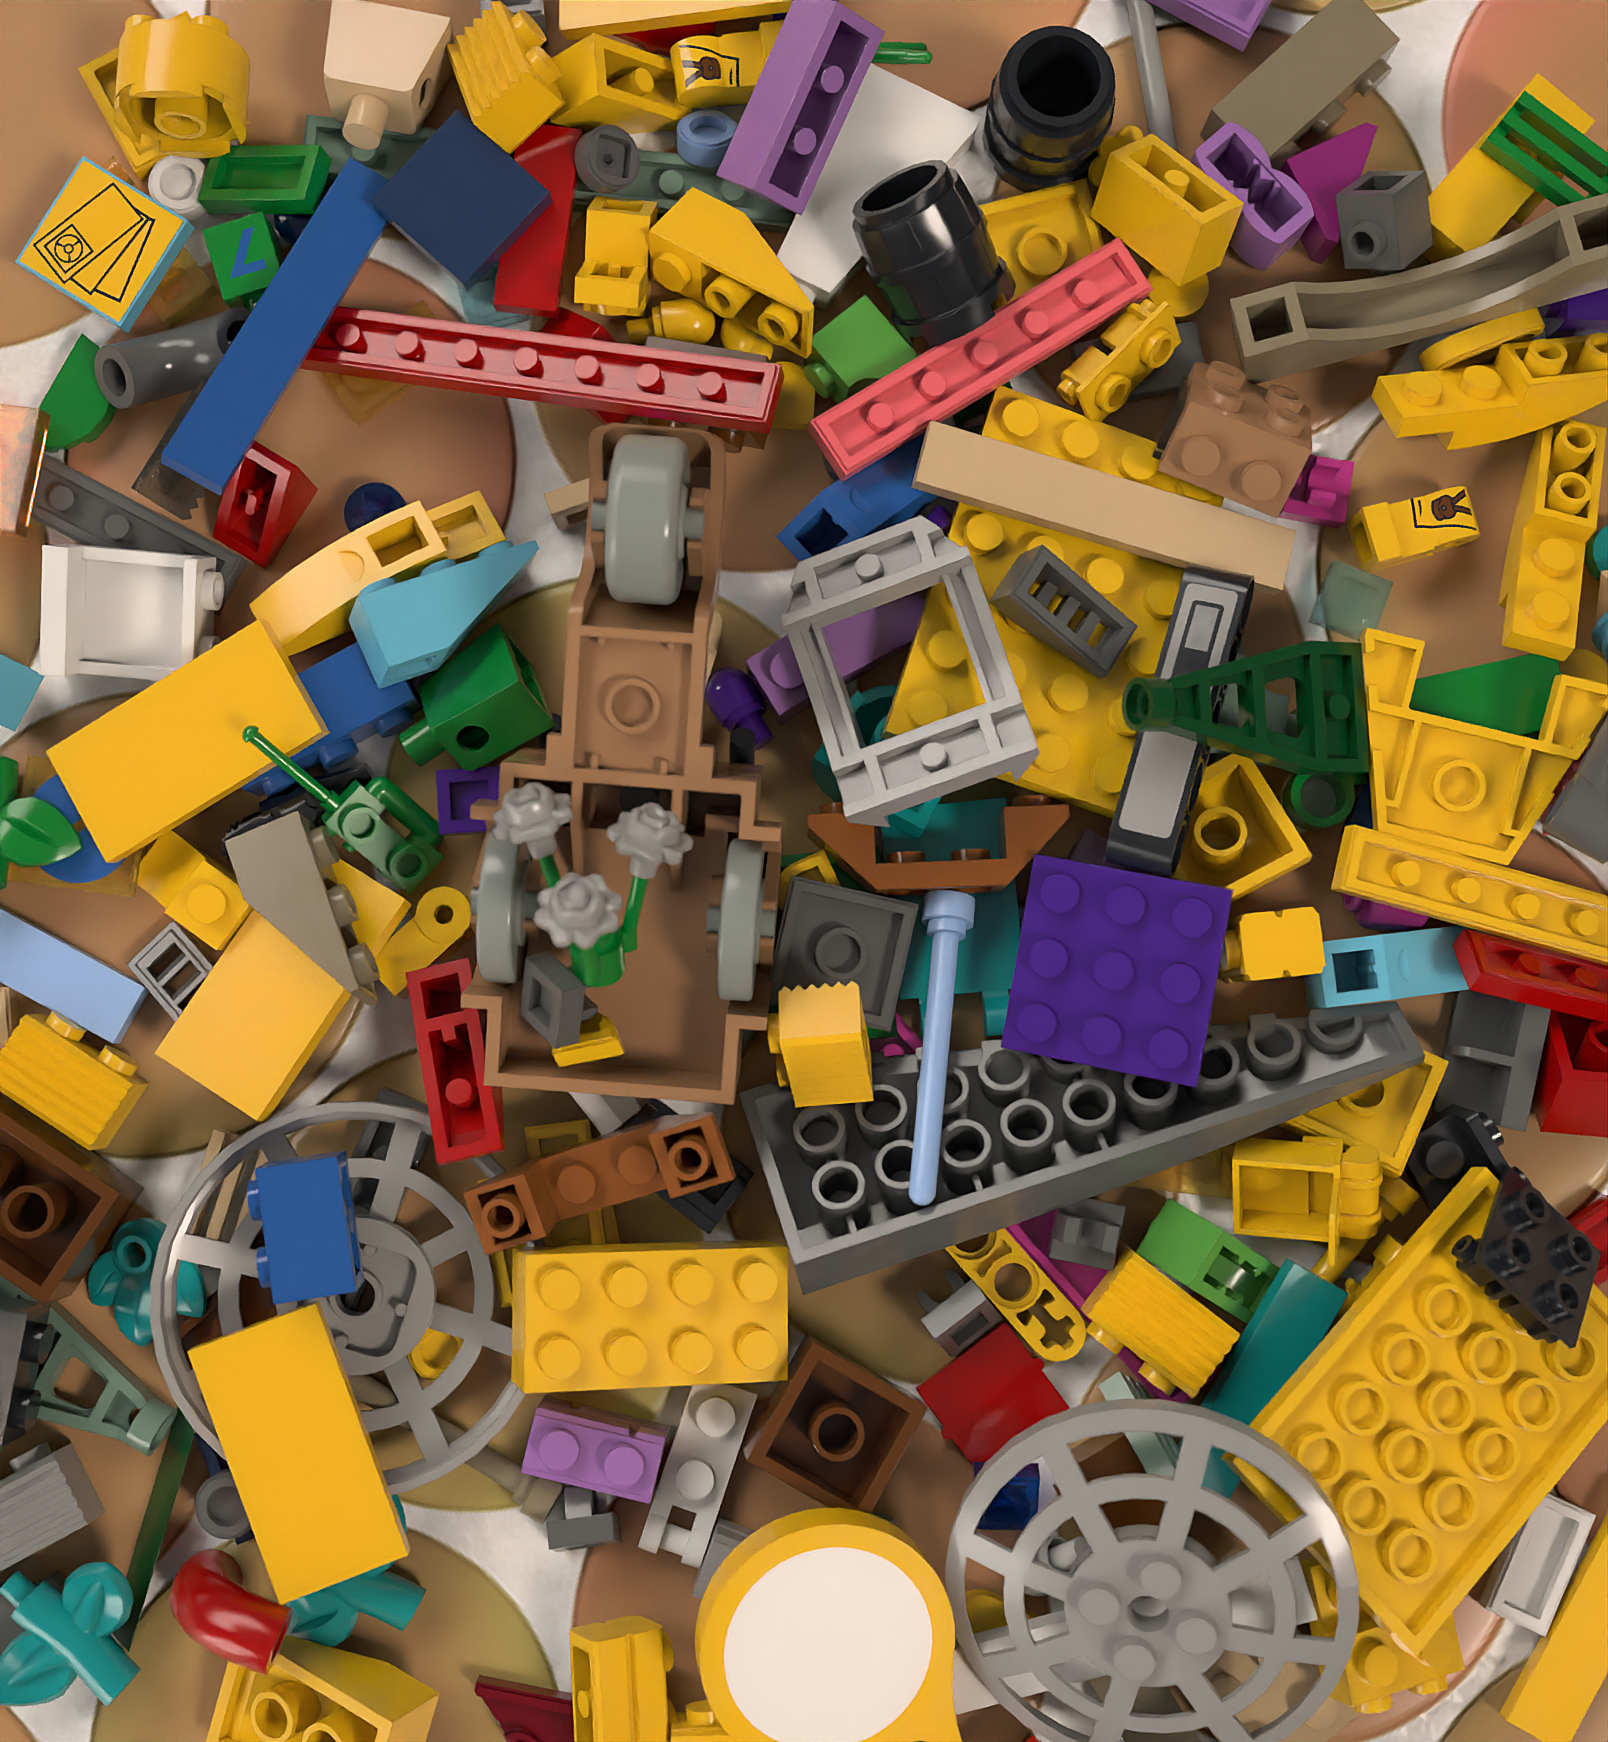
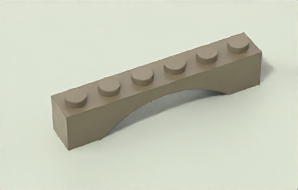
M1608 193L1556 207L1531 223L1495 241L1458 256L1420 268L1355 281L1326 283L1293 281L1230 299L1232 331L1242 370L1246 375L1245 380L1254 384L1263 383L1608 288Z

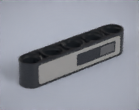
M1191 563L1187 565L1154 677L1168 679L1236 660L1252 604L1255 577L1253 575ZM1229 684L1210 687L1212 722L1215 724L1219 722ZM1167 732L1137 733L1108 835L1105 855L1106 862L1170 878L1174 876L1183 851L1211 746Z

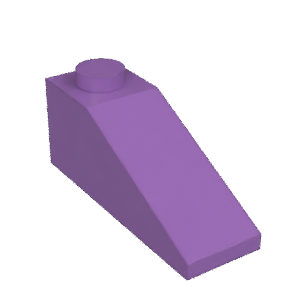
M919 592L824 627L845 686L911 646L925 603ZM788 635L745 660L748 676L763 696L765 703L780 726L812 707Z

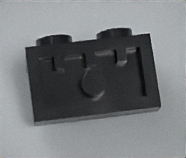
M1452 1104L1423 1122L1404 1170L1432 1214L1471 1167H1487L1500 1181L1503 1169L1509 1165L1499 1150V1147L1504 1145V1139L1494 1122L1484 1112L1476 1113L1473 1110ZM1516 1166L1511 1167L1520 1177H1522L1531 1187H1533L1531 1182L1519 1168H1517Z

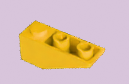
M692 187L649 230L650 278L659 282L668 290L696 300L714 311L717 315L730 319L760 334L771 343L783 346L807 359L812 353L813 304L744 212Z

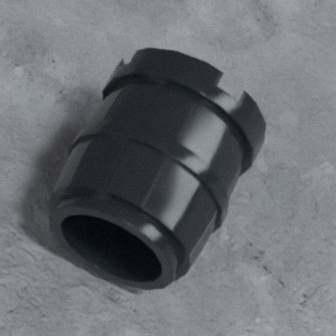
M1048 26L1033 30L1018 39L1009 49L999 71L992 80L982 135L984 149L986 151L987 148L988 156L995 164L994 170L1001 180L1021 192L1030 193L1085 179L1088 177L1091 162L1099 156L1097 149L1110 130L1116 100L1115 71L1111 59L1104 48L1090 35L1076 28L1066 26Z
M929 160L897 171L866 191L855 203L852 211L855 216L852 228L866 260V270L874 284L880 288L885 300L892 309L890 319L895 329L911 347L914 348L913 337L923 336L928 347L941 345L962 337L995 316L990 304L1002 292L1007 303L1014 296L1016 283L1007 263L996 254L995 247L987 230L988 222L983 211L975 204L958 172L955 169L948 168L947 164L942 160Z

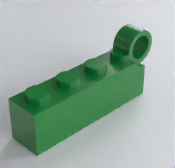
M1532 653L1417 678L1409 708L1538 740L1554 677L1561 674L1558 660ZM1296 708L1295 710H1293L1292 712H1290V714H1295V715H1296V720H1297V708ZM1297 723L1296 737H1298V723ZM1296 773L1288 780L1283 791L1282 802L1284 810L1294 824L1306 830L1318 831L1342 822L1350 814L1355 802L1354 787L1368 783L1366 773L1357 775H1300ZM1308 778H1320L1332 786L1336 796V804L1328 817L1314 816L1304 808L1301 801V788Z

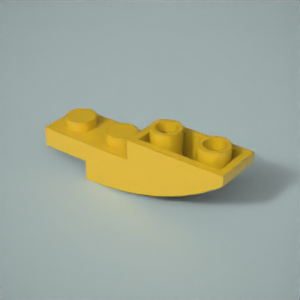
M1608 333L1501 344L1494 364L1473 365L1462 368L1378 376L1371 397L1396 438L1436 434L1446 451L1510 439L1553 425L1608 400Z
M1568 418L1537 430L1514 514L1501 581L1498 606L1506 608L1502 646L1560 661H1565L1575 649L1585 545L1597 529L1607 428Z
M479 490L428 511H425L420 500L354 530L323 548L266 589L249 604L250 610L255 620L262 619L269 622L286 655L289 657L351 631L352 628L348 619L360 591L369 584L385 578H395L397 583L419 577L423 569L446 559L455 560L456 565L476 559L481 551L491 545L506 541V537Z

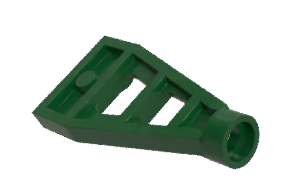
M1309 640L1168 679L1135 677L1125 687L1122 697V714L1126 725L1132 731L1167 732L1300 775H1357L1370 772L1361 643ZM1283 678L1295 680L1298 737L1275 732L1267 727L1265 685L1267 683ZM1228 684L1237 685L1240 728L1212 722L1210 687Z

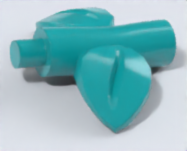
M397 1494L391 1495L407 1537V1523L401 1501ZM392 1561L287 1602L286 1606L293 1608V1614L286 1635L334 1647L350 1636L356 1625L359 1612L403 1631L422 1601L426 1589L399 1575L386 1571L394 1564L395 1561Z
M92 1562L80 1566L65 1580L63 1593L56 1590L46 1580L36 1587L19 1570L0 1588V1594L16 1607L10 1618L26 1630L13 1639L0 1656V1706H34L51 1702L63 1696L77 1676H79L94 1695L108 1707L141 1671V1668L110 1635L129 1619L134 1599L133 1591L124 1574L109 1562Z

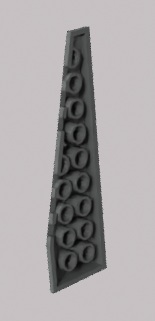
M1396 1001L1311 1009L1309 1016L1277 1019L1275 1013L1249 1015L1248 1022L1211 1025L1209 1022L1197 1087L1002 1048V1040L981 1041L982 1048L951 1050L948 1053L936 1195L933 1201L927 1205H918L909 1196L922 1047L916 1048V1054L885 1057L884 1051L871 1052L873 1101L795 1107L792 1088L790 1086L780 1087L778 1080L740 1092L739 1096L803 1295L1035 1218L1174 1167L1286 1122L1424 1062L1426 1055Z

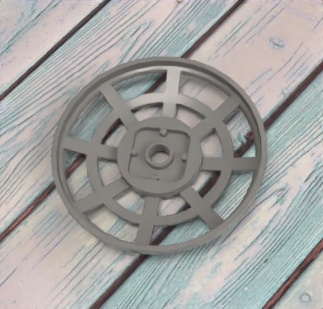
M336 1101L300 1108L257 1126L225 1147L195 1177L175 1206L160 1240L151 1278L150 1325L157 1361L172 1398L192 1428L223 1459L227 1460L194 1369L190 1368L183 1351L177 1320V1278L181 1260L221 1269L218 1281V1313L222 1335L224 1336L244 1328L240 1309V1281L242 1274L259 1278L256 1260L257 1250L250 1247L262 1228V1220L253 1221L250 1211H248L234 1231L230 1243L190 1234L197 1215L218 1184L245 1158L259 1149L263 1151L269 1162L297 1158L298 1155L287 1139V1134L304 1127L338 1120H377L395 1124L385 1160L376 1158H347L350 1177L380 1179L369 1215H355L364 1279L370 1282L375 1291L373 1306L361 1312L349 1310L343 1305L338 1294L276 1304L277 1315L320 1300L346 1374L365 1375L384 1370L399 1402L387 1407L360 1410L368 1432L395 1427L407 1421L409 1422L424 1458L406 1466L382 1471L391 1495L408 1492L447 1475L475 1456L507 1424L527 1394H524L512 1382L511 1378L492 1408L468 1432L450 1444L433 1410L434 1406L443 1401L463 1381L477 1360L482 1346L512 1357V1327L491 1320L494 1308L492 1266L489 1254L485 1255L472 1217L466 1208L444 1186L426 1174L411 1168L421 1132L432 1136L429 1115L414 1108L378 1101ZM491 1154L470 1159L489 1179L507 1171ZM405 1187L414 1190L432 1202L450 1220L454 1227L420 1244L409 1231L394 1223ZM544 1237L527 1242L526 1247L545 1246ZM466 1250L471 1261L474 1277L473 1313L436 1302L437 1283L433 1267ZM427 1328L464 1339L460 1350L450 1365L430 1385L423 1389L407 1355L421 1340Z
M1116 1399L1080 1405L1044 1418L1014 1436L984 1464L966 1490L952 1524L945 1564L946 1593L953 1612L956 1638L973 1671L994 1698L1025 1726L1051 1742H1119L1124 1729L1147 1733H1175L1197 1730L1206 1726L1213 1731L1221 1742H1280L1316 1713L1336 1688L1351 1657L1359 1622V1584L1349 1536L1333 1503L1309 1471L1279 1444L1240 1421L1204 1407L1163 1399ZM1120 1432L1164 1433L1183 1437L1173 1477L1160 1474L1127 1473L1101 1477L1087 1482L1068 1444L1088 1437ZM1211 1446L1230 1452L1266 1473L1293 1497L1304 1514L1269 1536L1263 1527L1239 1505L1216 1491L1201 1486ZM1043 1456L1061 1495L1052 1499L1031 1518L1017 1538L1013 1550L975 1531L981 1515L998 1491L1022 1468ZM1131 1498L1166 1501L1159 1526L1131 1525L1114 1530L1100 1504ZM1194 1510L1205 1513L1226 1526L1246 1544L1248 1549L1219 1564L1216 1558L1204 1546L1187 1536ZM1074 1517L1088 1545L1078 1554L1069 1573L1033 1559L1046 1538L1064 1521ZM1320 1538L1330 1557L1338 1589V1625L1335 1638L1294 1634L1296 1628V1599L1290 1572L1285 1561ZM967 1557L1005 1576L1003 1588L1004 1611L1010 1635L1016 1647L988 1653L981 1651L973 1635L966 1610L964 1573ZM1265 1574L1274 1600L1275 1623L1273 1631L1232 1623L1231 1591ZM1025 1586L1065 1601L1064 1613L1068 1631L1038 1641L1034 1640L1025 1614ZM1140 1596H1150L1161 1600L1167 1608L1159 1615L1144 1616L1135 1612L1131 1608L1130 1602ZM1224 1650L1263 1658L1249 1679L1224 1698L1220 1697L1204 1674L1219 1659ZM1084 1656L1097 1669L1112 1677L1104 1702L1094 1700L1074 1688L1052 1666ZM1285 1661L1326 1665L1321 1676L1307 1694L1278 1719L1250 1733L1235 1716V1714L1247 1708L1265 1693L1280 1674ZM1032 1672L1037 1680L1060 1701L1081 1714L1097 1720L1091 1736L1089 1737L1067 1728L1035 1709L1011 1689L1002 1678ZM1176 1684L1195 1709L1189 1712L1165 1715L1131 1712L1140 1686L1165 1687Z

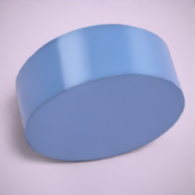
M700 110L686 115L677 125L678 154L685 161L696 166H720L737 129V123L728 115L713 110Z

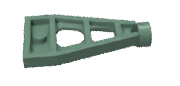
M0 1275V1296L38 1302ZM58 1301L49 1303L51 1307L47 1324L53 1325L54 1337L51 1354L36 1378L35 1390H39L41 1393V1404L37 1418L118 1439L149 1457L160 1446L171 1429L177 1415V1409L157 1399V1396ZM71 1357L81 1360L101 1375L105 1381L106 1387L93 1408L77 1405L58 1397L54 1392V1387ZM135 1408H139L140 1411L131 1424V1414Z

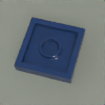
M458 109L371 199V203L380 215L467 293L553 202L550 191L477 128Z

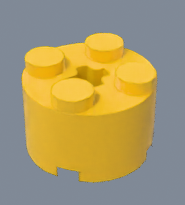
M140 14L128 17L125 21V31L119 41L114 119L117 126L127 137L140 143L141 133L159 140V152L172 156L213 158L230 153L231 141L238 138L240 144H242L247 135L251 69L247 52L238 42L229 37V26L224 21L213 16L200 15L193 17L190 21L156 19Z

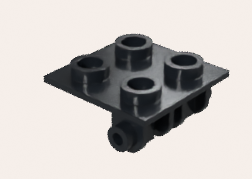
M1507 1166L1503 1169L1481 1238L1476 1240L1471 1235H1465L1453 1246L1451 1253L1457 1259L1456 1268L1463 1274H1467L1479 1287L1485 1285V1295L1491 1300H1499V1308L1505 1313L1510 1314L1527 1330V1334L1534 1340L1544 1339L1548 1344H1552L1560 1339L1572 1349L1577 1344L1601 1252L1583 1232L1577 1230L1552 1207L1536 1188L1531 1187L1510 1166Z

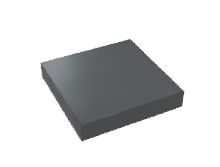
M792 875L776 938L773 968L770 969L768 981H771L770 1005L779 1006L778 992L783 987L793 991L799 985L806 990L813 984L819 989L824 983L833 987L837 982L846 987L853 981L859 985L866 1026L890 1032L919 905Z

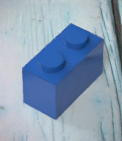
M346 1150L270 1161L255 1168L256 1180L248 1181L247 1199L252 1220H262L265 1247L257 1249V1271L262 1288L271 1287L273 1305L356 1292L365 1280Z

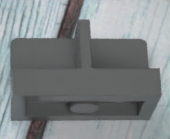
M1471 990L1456 991L1441 1056L1442 1059L1449 1061L1431 1103L1432 1111L1439 1113L1448 1106L1455 1104L1473 1110L1476 1113L1484 1112L1498 1128L1526 1132L1551 1009Z

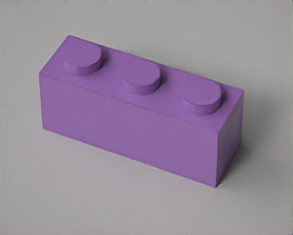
M793 0L716 176L767 203L802 216L885 32L837 1Z

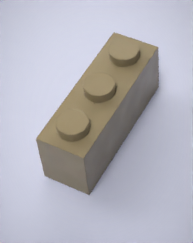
M1332 0L1210 110L1200 136L1206 141L1227 122L1238 124L1258 139L1269 157L1271 168L1280 171L1286 159L1301 153L1302 150L1298 147V144L1310 133L1314 132L1320 138L1343 117L1347 111L1343 104L1357 91L1363 97H1366L1384 81L1392 70L1387 61L1399 43L1400 38L1363 0Z

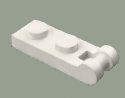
M738 1383L692 1385L638 1548L654 1554L660 1548L681 1555V1563L697 1569L700 1568L757 1398L758 1390ZM672 1505L696 1513L691 1531L667 1523Z

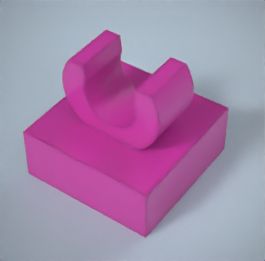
M1310 454L1278 518L1340 528L1345 523L1355 462Z

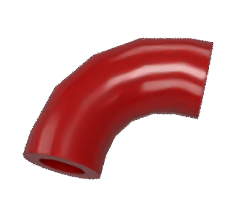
M216 1549L196 1552L181 1565L175 1575L169 1600L172 1615L192 1640L212 1654L266 1676L271 1670L287 1634L293 1608L283 1604L280 1605L278 1602L251 1592L242 1586L243 1577L240 1566L226 1552Z

